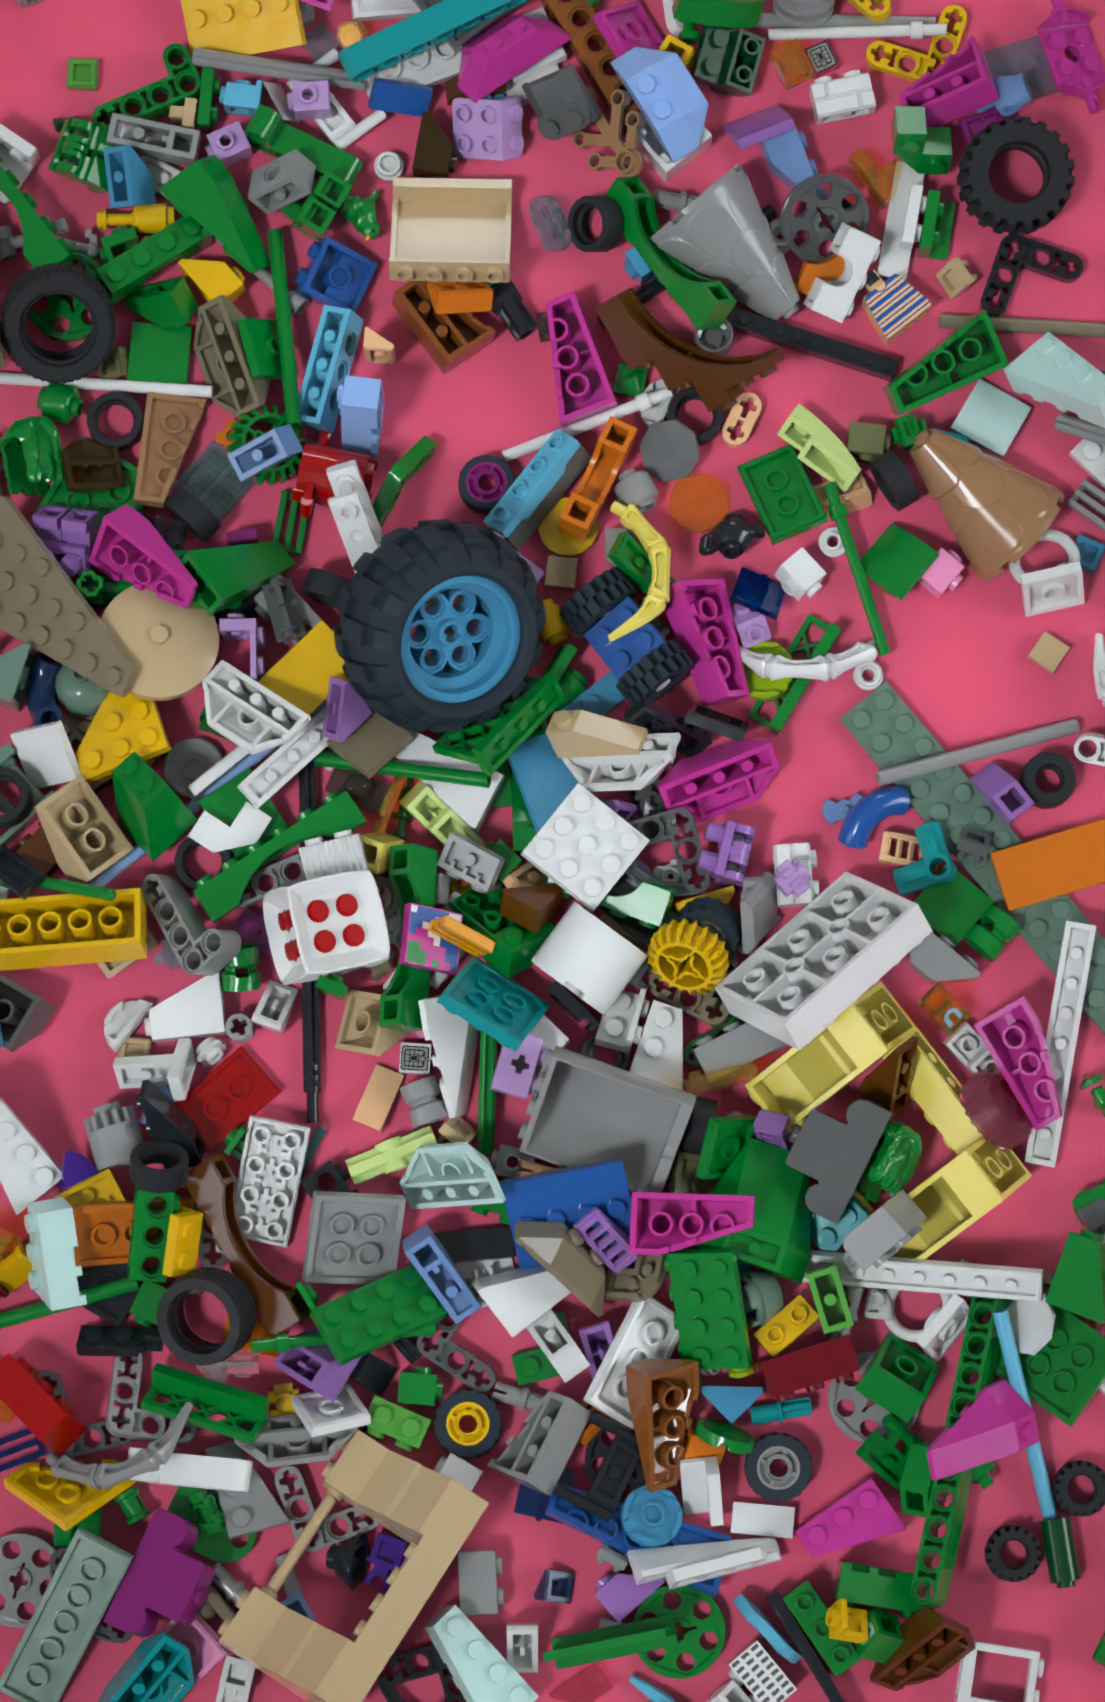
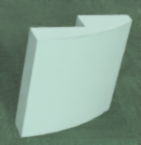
M979 379L951 426V430L960 435L970 437V441L1003 458L1032 407Z

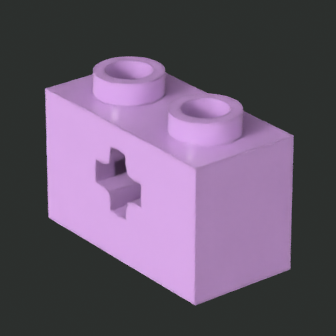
M528 1035L516 1052L502 1046L489 1090L523 1100L527 1098L528 1094L534 1095V1088L538 1077L533 1076L536 1064H543L547 1048L542 1046L544 1039ZM519 1057L524 1058L523 1064L528 1066L520 1074L516 1073V1067L511 1065V1062H516Z

